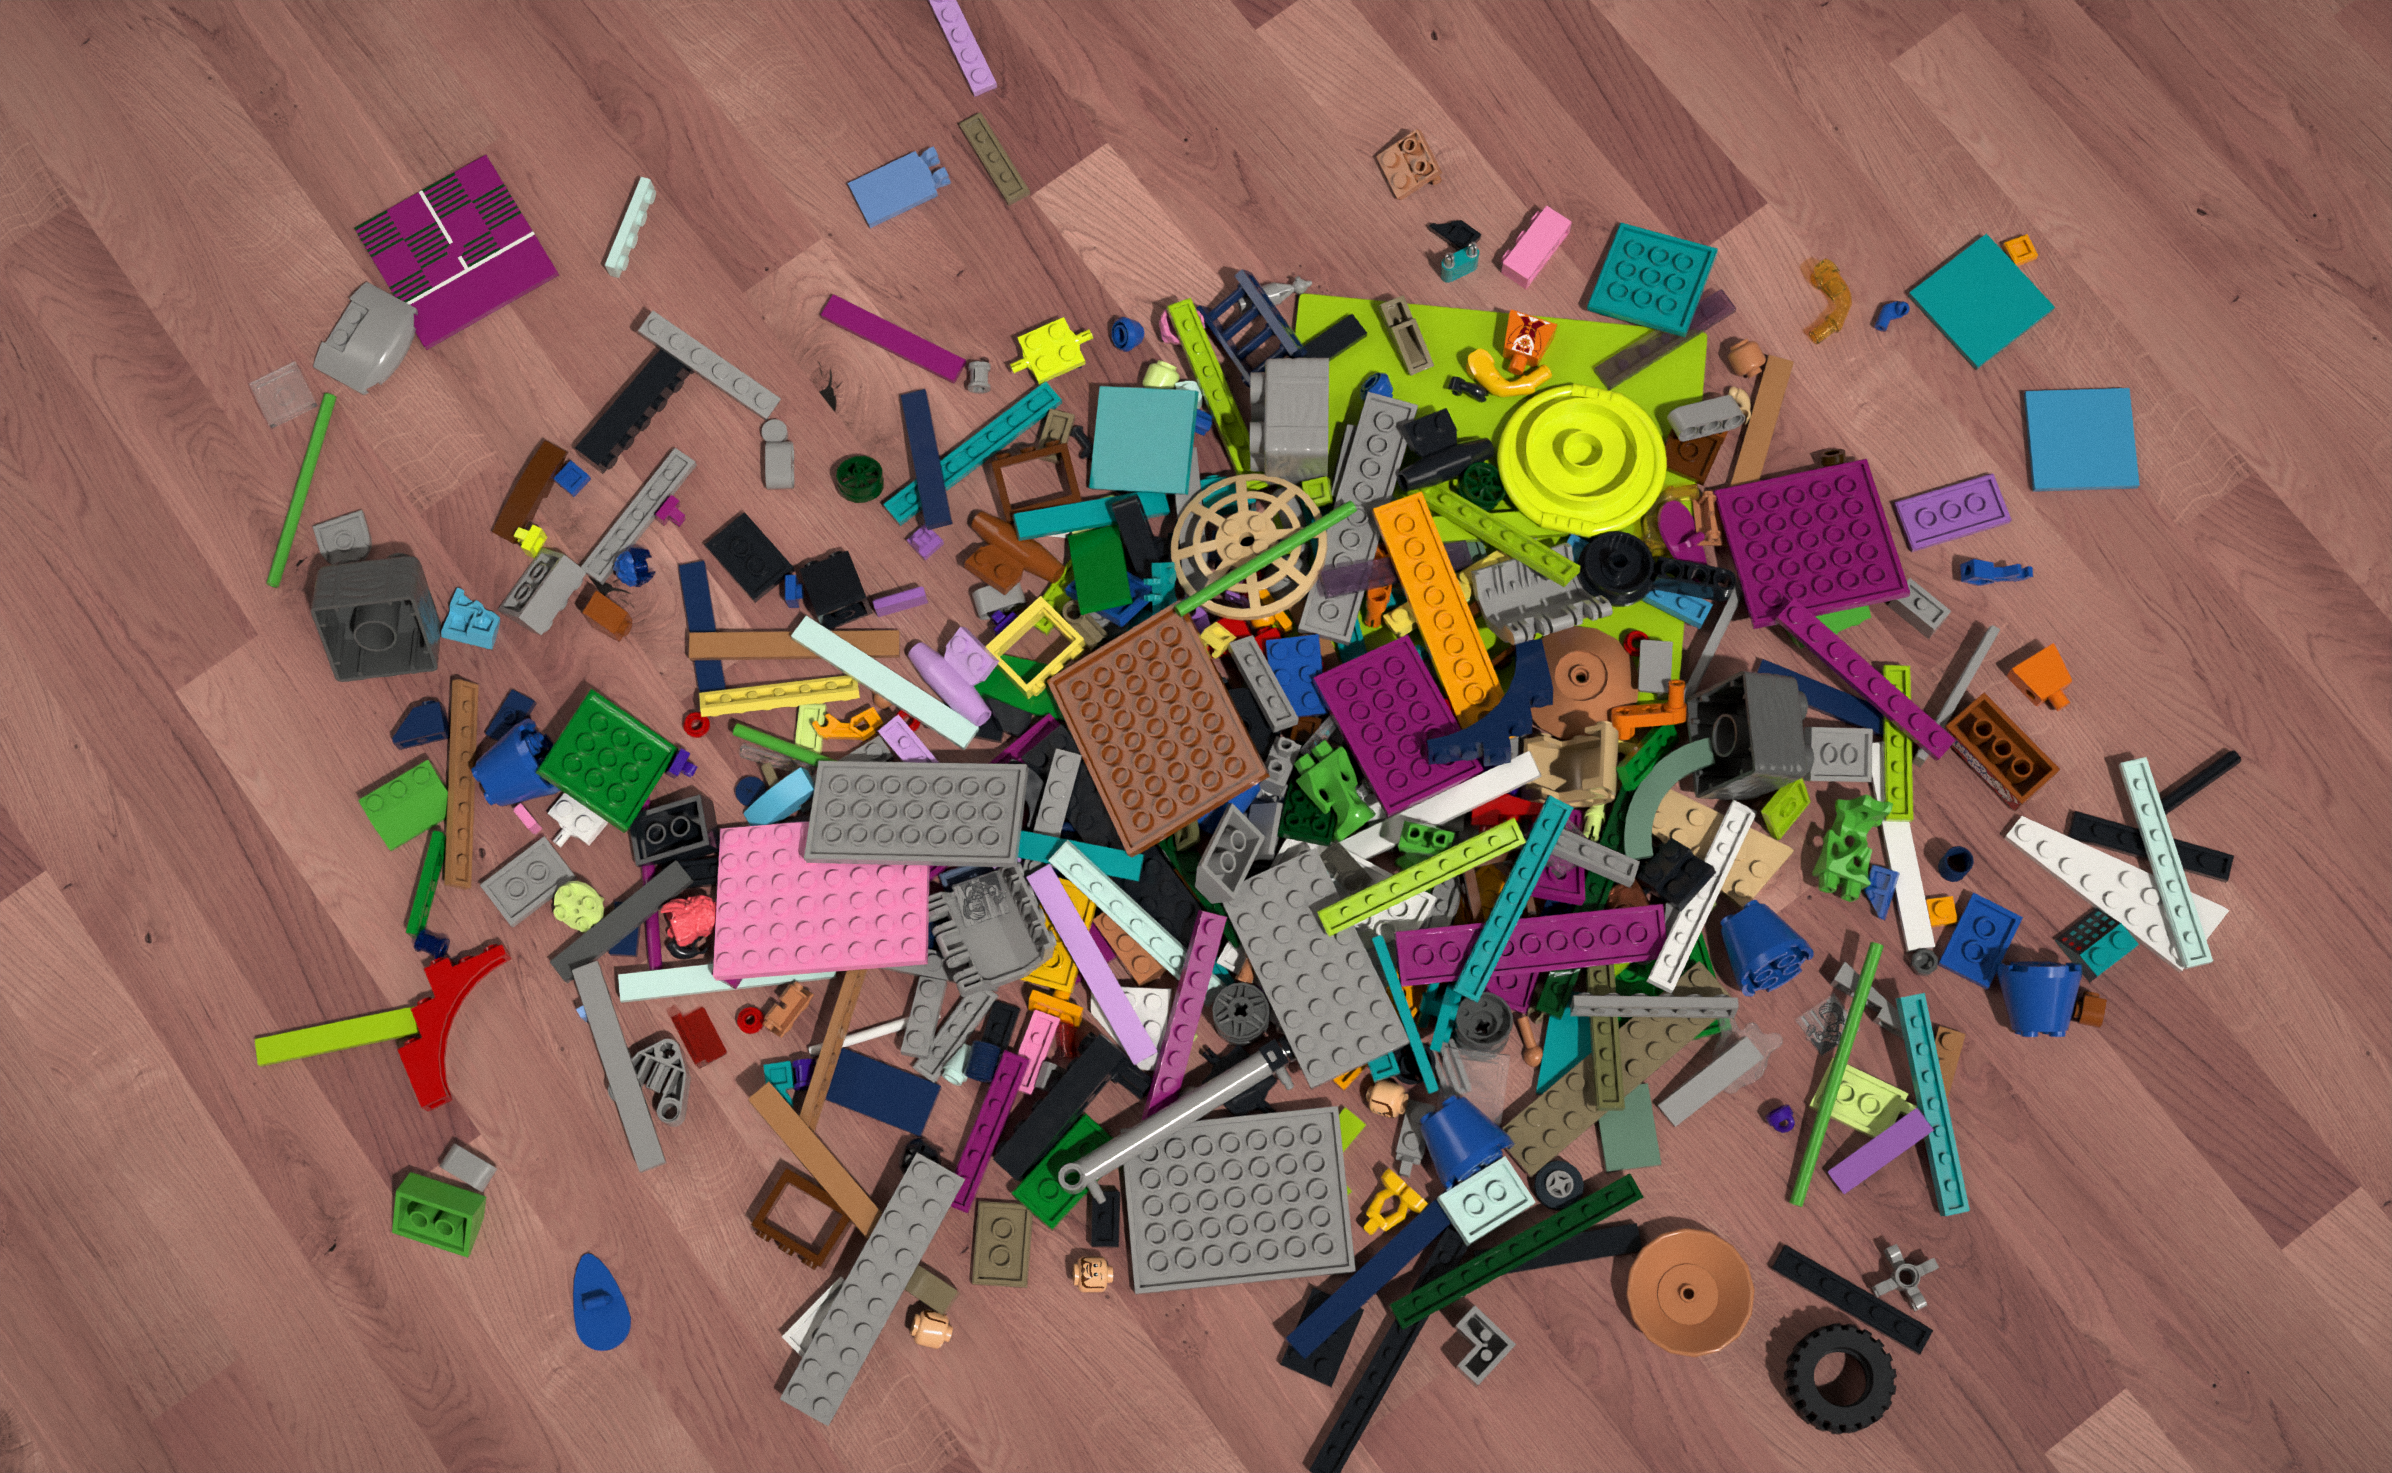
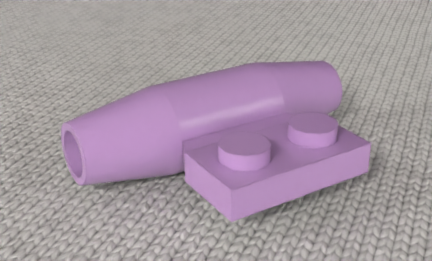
M960 627L945 646L946 652L944 657L923 642L916 644L910 650L908 657L924 681L955 712L975 726L983 725L990 718L991 710L974 685L985 681L1000 661L966 627Z

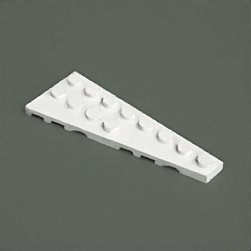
M2021 816L2004 837L2006 841L2095 909H2100L2122 923L2134 939L2179 973L2183 971L2184 966L2154 875ZM2191 892L2207 940L2229 910Z

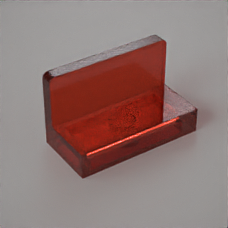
M704 1007L686 1016H683L680 1012L671 1017L694 1064L699 1069L727 1054V1050Z

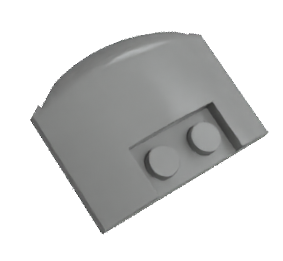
M368 282L364 283L349 298L351 303L327 341L321 343L313 365L315 369L362 395L369 393L366 389L377 383L380 385L384 383L399 367L415 335L416 328L413 327L414 314L418 316V310L415 307Z

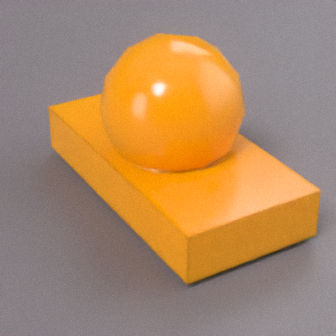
M1267 589L1259 591L1261 606L1275 602ZM1284 611L1270 617L1250 620L1251 624L1258 630L1268 626L1272 627L1275 624L1284 637L1292 633V622Z

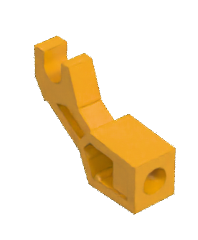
M874 707L851 718L850 723H841L829 713L825 715V719L829 723L826 727H821L817 720L812 723V727L817 735L825 740L865 741L884 726ZM865 721L868 726L867 730L861 732L857 727H854Z

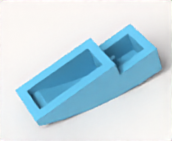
M800 767L758 798L743 813L749 825L777 824L799 810L801 804L811 799L814 795L815 783L808 770Z

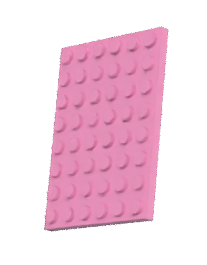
M809 821L720 829L713 977L716 981L928 964L930 866L806 863L804 854Z

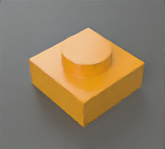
M1953 896L1926 899L1931 928L1956 925L1958 923Z

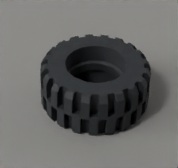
M1835 1323L1815 1329L1796 1343L1786 1361L1787 1370L1784 1372V1381L1787 1382V1388H1785L1787 1397L1790 1396L1793 1402L1791 1406L1795 1412L1798 1411L1803 1416L1801 1418L1807 1424H1813L1816 1426L1815 1429L1822 1432L1829 1431L1831 1434H1849L1865 1429L1883 1417L1882 1414L1892 1404L1891 1397L1895 1394L1897 1387L1894 1385V1378L1897 1375L1896 1369H1892L1890 1363L1893 1361L1891 1354H1886L1882 1348L1885 1345L1880 1339L1875 1340L1871 1337V1332L1866 1329H1857L1856 1325ZM1834 1352L1846 1353L1856 1359L1861 1365L1865 1374L1866 1384L1863 1394L1856 1402L1845 1406L1834 1405L1826 1401L1818 1392L1814 1381V1371L1818 1362L1827 1354Z

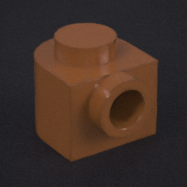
M2084 991L2082 998H2080L2079 1002H2075L2073 1017L2077 1018V1024L2100 1028L2105 1015L2107 999L2099 998L2100 994Z

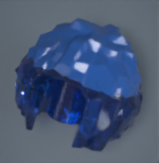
M630 547L616 558L613 567L617 578L630 587H641L648 583L656 573V571L648 572L646 559L652 558L649 550L639 547Z

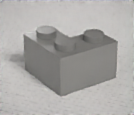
M1476 1306L1454 1328L1474 1347L1457 1365L1456 1369L1477 1388L1516 1345Z

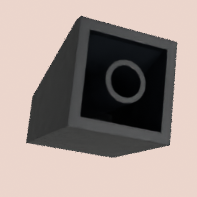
M849 551L834 552L825 560L811 561L805 564L804 568L799 569L819 622L826 629L832 630L873 614Z

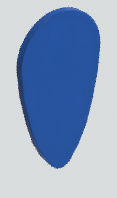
M585 1254L580 1259L574 1278L573 1300L576 1331L580 1340L589 1348L597 1351L612 1350L622 1344L627 1338L631 1328V1315L626 1300L610 1270L594 1255Z

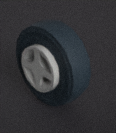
M1549 1162L1539 1170L1535 1177L1534 1189L1536 1197L1541 1204L1549 1209L1562 1211L1578 1202L1583 1194L1584 1183L1582 1175L1576 1167L1568 1162Z

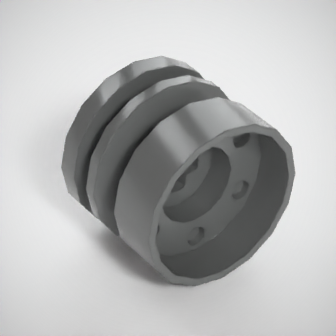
M1234 983L1223 988L1216 996L1212 1010L1214 1028L1219 1037L1230 1045H1240L1241 1047L1251 1046L1260 1041L1266 1034L1270 1022L1269 1004L1263 992L1254 985ZM1236 1008L1240 1010L1246 1008V1016L1238 1015L1236 1017Z
M1483 992L1478 1003L1465 998L1457 1010L1452 1031V1037L1460 1052L1471 1059L1483 1061L1500 1054L1504 1050L1512 1030L1513 1015L1510 1006L1503 998L1489 992ZM1477 1027H1479L1481 1030L1486 1029V1033L1484 1034L1482 1031L1477 1032Z

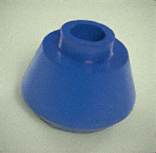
M1120 317L1116 320L1112 327V339L1117 348L1123 352H1129L1143 341L1145 332L1138 321L1127 317Z
M1378 372L1370 376L1360 388V398L1365 401L1367 392L1392 398L1393 387L1388 375Z

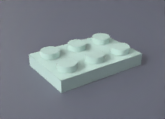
M1506 1156L1436 1199L1466 1246L1536 1203Z

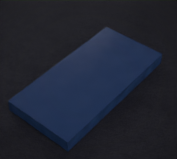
M842 1048L825 1100L922 1137L942 1087Z

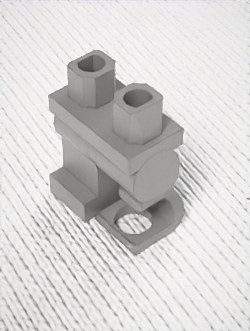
M1276 736L1264 764L1270 777L1259 783L1261 790L1256 799L1265 803L1278 802L1284 804L1289 788L1287 783L1292 774L1301 745L1285 737ZM1262 789L1276 796L1271 798L1266 797L1263 794Z

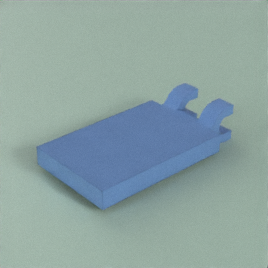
M934 146L925 150L920 157L914 151L848 183L870 228L937 197L936 189L951 184L945 167L937 170L933 175L928 168L940 163Z

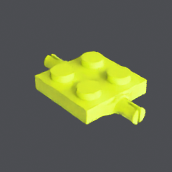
M1060 318L1017 337L1023 351V359L1010 363V367L1014 374L1028 368L1035 375L1040 385L1045 381L1085 365V359L1080 351V344L1093 339L1092 333L1088 329L1075 335L1069 329L1065 318Z

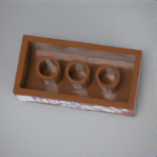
M1985 692L1944 728L1946 732L1956 739L1951 747L2015 812L2060 771V768Z

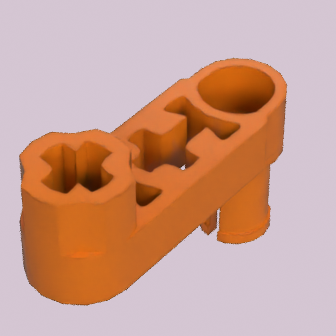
M1384 541L1378 543L1366 593L1367 613L1364 623L1370 627L1371 621L1374 620L1373 628L1381 625L1382 613L1386 610L1387 603H1389L1395 575V568ZM1379 580L1384 581L1383 587H1377Z
M1678 679L1668 682L1667 703L1613 708L1611 711V722L1613 727L1619 732L1618 739L1630 740L1632 737H1635L1636 727L1673 725L1685 722L1687 708L1684 702L1685 682Z

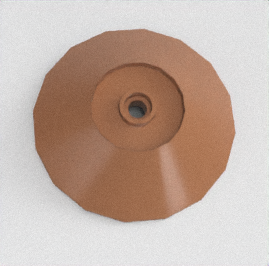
M1578 626L1550 633L1542 638L1553 685V705L1530 708L1532 719L1540 729L1561 740H1572L1573 736L1577 735L1593 736L1585 733V727L1595 726L1599 721L1611 722V711L1615 707L1637 704L1639 676L1633 657L1625 651L1617 639L1596 628ZM1578 675L1584 676V677H1585V681H1584V682H1579V681H1577V680H1576V676H1578Z
M1683 1228L1662 1233L1641 1249L1629 1269L1626 1296L1632 1319L1649 1341L1671 1354L1699 1357L1720 1352L1741 1335L1752 1316L1755 1289L1748 1265L1732 1244L1712 1232ZM1688 1289L1692 1291V1299H1686L1684 1297V1290Z

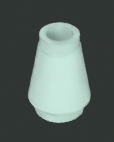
M963 1044L943 1067V1078L954 1085L961 1086L963 1082L967 1081L968 1077L964 1075V1069H966L968 1056H970V1048H972L970 1045Z

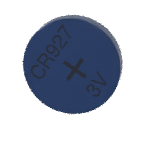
M746 777L736 787V797L746 807H750L767 792L764 783L756 777Z

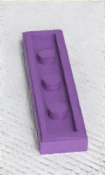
M1917 1107L1829 1170L1828 1174L1842 1193L1846 1194L1934 1131V1128Z

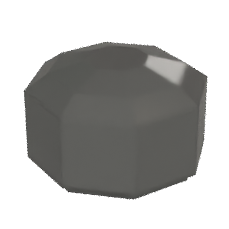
M1921 948L1911 956L1910 967L1916 975L1928 976L1937 969L1938 957L1932 950Z

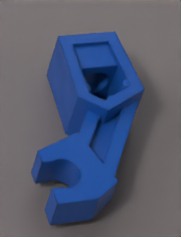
M1977 559L1960 564L1961 582L1977 586L1994 582L2023 581L2033 577V568L2031 566L2021 568V564L1994 567V562Z

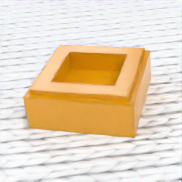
M2028 234L2007 241L2002 246L2006 255L2017 267L2036 260L2038 257Z

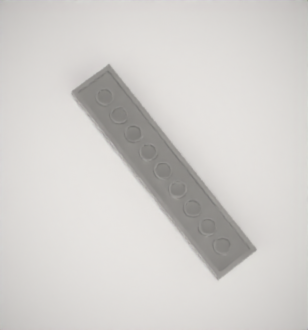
M1367 392L1333 508L1335 510L1351 500L1356 506L1357 512L1327 529L1328 551L1325 565L1320 577L1309 591L1298 632L1308 635L1319 634L1322 639L1349 646L1381 536L1372 510L1391 502L1397 474L1407 446L1400 428L1404 424L1414 421L1418 405Z
M916 1153L780 1400L827 1426L830 1425L965 1181L963 1177L920 1153Z

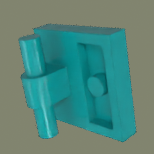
M1456 981L1448 982L1445 995L1437 994L1439 983L1428 984L1426 991L1422 994L1417 1025L1421 1028H1427L1430 1016L1438 1017L1430 1050L1440 1052L1443 1042L1449 1043L1462 996L1452 991Z

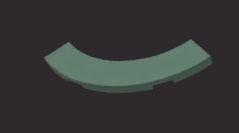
M1710 738L1694 741L1671 752L1660 760L1640 783L1634 793L1625 820L1624 853L1626 856L1635 860L1653 857L1651 834L1656 811L1665 795L1679 780L1697 770L1715 765Z

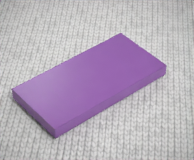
M1993 473L1901 500L1893 505L1911 552L2011 522V517Z

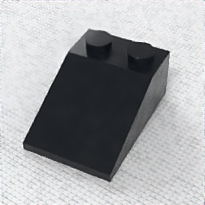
M701 794L639 812L630 826L637 867L669 863L675 860L696 859L719 852L720 837L714 804L712 800Z

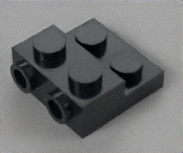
M1670 838L1667 843L1662 842L1658 845L1655 852L1656 855L1650 862H1643L1640 865L1636 877L1645 890L1682 911L1714 876L1716 871L1713 866L1695 856L1690 848Z

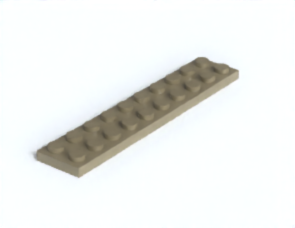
M1700 961L1679 978L1672 993L1663 991L1660 994H1673L1675 997H1686L1691 994H1699L1702 997H1714L1724 994L1732 997ZM1633 1017L1619 1029L1624 1098L1718 1018ZM1592 1053L1502 1128L1515 1143L1512 1148L1508 1149L1506 1147L1505 1149L1530 1178L1609 1112L1596 1111Z

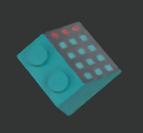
M2098 908L2094 909L2054 940L2073 963L2082 964V974L2089 983L2139 945L2122 923Z

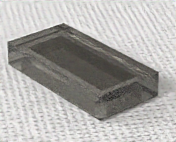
M1337 839L1320 854L1324 866L1350 895L1364 889L1373 881L1371 876Z

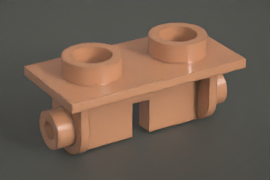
M1713 491L1703 492L1702 497H1692L1696 533L1700 531L1705 536V539L1697 544V546H1723L1721 521L1715 503L1716 495H1713Z
M794 981L793 984L788 985L779 997V1000L785 1004L783 1008L775 1003L763 1018L765 1021L762 1025L770 1032L782 1038L792 1028L794 1021L800 1013L808 1007L814 994Z

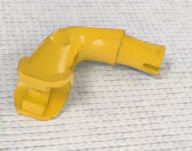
M1481 348L1468 356V363L1466 364V371L1473 380L1476 379L1488 392L1502 398L1533 394L1535 388L1552 377L1549 368L1543 364L1529 375H1523L1519 379L1509 382L1495 368L1492 356Z

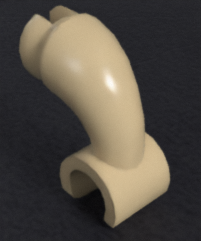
M1730 387L1728 395L1733 396L1737 404H1739L1746 418L1745 425H1747L1751 417L1749 396L1741 388Z

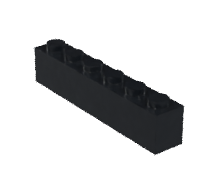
M660 349L576 445L575 450L578 455L602 474L607 469L613 468L617 463L618 456L632 446L634 438L638 433L647 429L651 423V418L665 408L670 396L673 393H677L682 388L684 380L695 372Z
M1101 1034L1098 1037L1093 1036L1084 1047L1086 1051L1080 1058L1075 1057L1068 1064V1072L1062 1079L1059 1077L1050 1085L1049 1090L1051 1092L1044 1100L1041 1098L1031 1108L1033 1113L1027 1120L1022 1119L1013 1129L1015 1134L1009 1141L1004 1140L995 1151L997 1155L993 1160L1016 1181L1022 1182L1043 1160L1129 1059L1106 1036Z

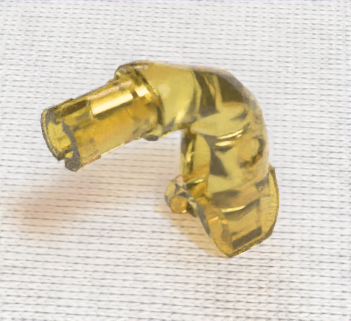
M1823 259L1814 267L1813 273L1810 276L1812 285L1817 290L1822 289L1836 306L1825 317V321L1809 332L1811 340L1817 345L1834 332L1838 333L1841 331L1852 305V294L1848 285L1839 274L1840 270L1828 259Z
M1697 484L1675 488L1673 485L1668 486L1659 494L1651 508L1641 517V540L1647 545L1653 558L1664 556L1667 552V546L1658 527L1660 508L1664 503L1673 500L1678 502L1698 500L1699 490Z

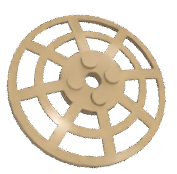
M1264 474L1237 475L1210 485L1186 506L1174 528L1171 541V559L1175 563L1174 569L1181 587L1188 596L1198 592L1186 579L1180 565V560L1192 556L1195 557L1200 571L1208 579L1206 587L1225 576L1229 569L1235 570L1278 544L1279 540H1285L1303 529L1296 514L1287 505L1295 495L1302 498L1310 508L1315 521L1322 517L1316 504L1298 486L1285 479L1267 477ZM1246 481L1272 482L1282 485L1287 489L1279 497H1275L1263 492L1247 491ZM1236 483L1235 494L1222 498L1209 509L1198 504L1214 491ZM1248 499H1260L1271 504L1263 513L1249 511ZM1237 501L1238 513L1229 516L1227 519L1215 513L1223 506ZM1281 509L1289 518L1293 528L1277 530L1271 519ZM1192 512L1201 517L1194 532L1193 545L1178 550L1181 528L1185 519ZM1208 521L1219 527L1215 540L1201 543L1202 532ZM1326 530L1314 537L1318 538V550L1316 559L1307 576L1294 567L1301 553L1302 545L1292 550L1287 561L1280 557L1272 562L1280 570L1269 578L1257 582L1255 572L1246 578L1247 584L1237 583L1227 589L1231 592L1248 593L1250 608L1226 607L1211 600L1200 605V607L1214 615L1235 620H1257L1287 610L1299 602L1312 589L1320 577L1328 551ZM1245 537L1254 538V542L1250 546H1242L1240 543ZM1217 550L1222 562L1213 573L1206 565L1202 554ZM1286 575L1299 584L1294 591L1282 599L1261 606L1259 591L1275 585Z

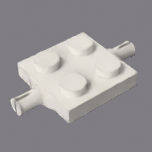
M566 793L561 796L548 812V815L556 820L562 828L560 833L552 840L560 848L570 836L579 838L590 846L608 824L607 821Z

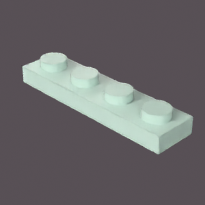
M641 177L605 263L610 276L619 278L621 272L625 271L628 266L631 248L634 249L637 244L639 228L644 226L647 219L646 211L648 206L653 204L656 197V190L651 179Z

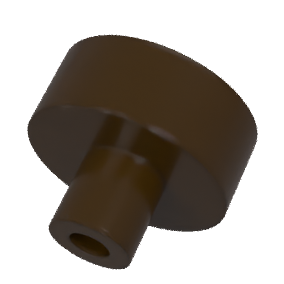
M1828 449L1819 453L1821 466L1828 467L1846 463L1844 449Z

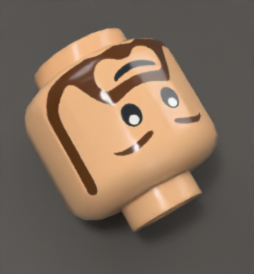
M1387 1080L1378 1081L1374 1086H1370L1366 1094V1101L1369 1102L1372 1113L1393 1119L1405 1112L1409 1099L1402 1085Z
M1083 1256L1078 1259L1077 1263L1073 1264L1072 1282L1073 1286H1077L1080 1292H1104L1107 1288V1283H1112L1113 1267L1107 1266V1261L1102 1256Z
M924 1309L920 1314H915L910 1335L914 1336V1341L918 1345L939 1349L944 1341H950L953 1326L948 1325L949 1319L947 1315L943 1316L936 1311Z

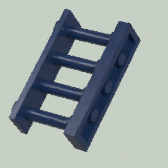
M1241 269L1234 275L1239 282L1236 290L1212 310L1202 305H1199L1196 309L1203 315L1205 327L1212 330L1242 373L1241 379L1244 384L1251 388V372H1265V362L1267 359H1283L1286 355L1301 358L1307 353V350L1252 272ZM1244 295L1249 296L1253 302L1251 304L1252 308L1225 330L1217 318ZM1258 315L1263 316L1267 321L1265 324L1266 328L1239 350L1231 338ZM1272 335L1277 336L1281 341V344H1279L1280 348L1253 370L1245 358Z

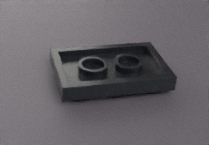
M745 512L705 544L708 551L754 603L785 579V575H790L795 571L790 562Z
M1313 1287L1296 1328L1331 1295ZM1360 1308L1305 1360L1288 1345L1280 1366L1332 1388L1364 1309Z

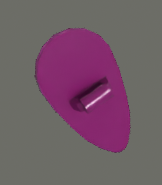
M1675 500L1664 503L1659 510L1658 527L1674 559L1707 565L1703 546H1697V544L1705 539V536L1700 531L1696 533L1694 519L1687 507ZM1692 578V580L1695 582H1701L1696 578Z

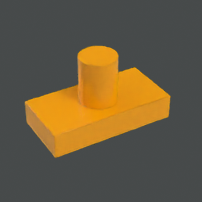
M1055 989L1053 996L1032 990L1029 997L1028 1010L1033 1012L1038 1010L1060 1018V1022L1079 1028L1083 1019V1007L1068 1002L1071 993Z

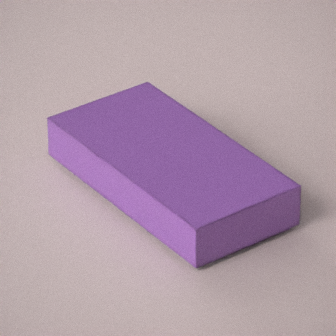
M922 586L873 601L878 617L928 603Z

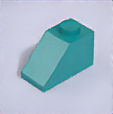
M1211 475L1206 477L1205 480H1200L1201 492L1210 485L1227 477ZM1236 483L1220 488L1202 499L1203 506L1209 509L1222 498L1235 494ZM1248 499L1249 511H1256V499ZM1237 501L1223 506L1215 513L1220 516L1238 513Z

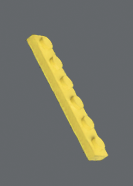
M1498 549L1458 572L1456 577L1465 599L1467 600L1474 596L1471 571L1514 558ZM1408 602L1383 615L1384 622L1397 639L1418 628Z
M848 675L699 693L701 717L771 710L781 707H797L799 705L815 703L822 704L840 700L848 701L860 698L858 682Z

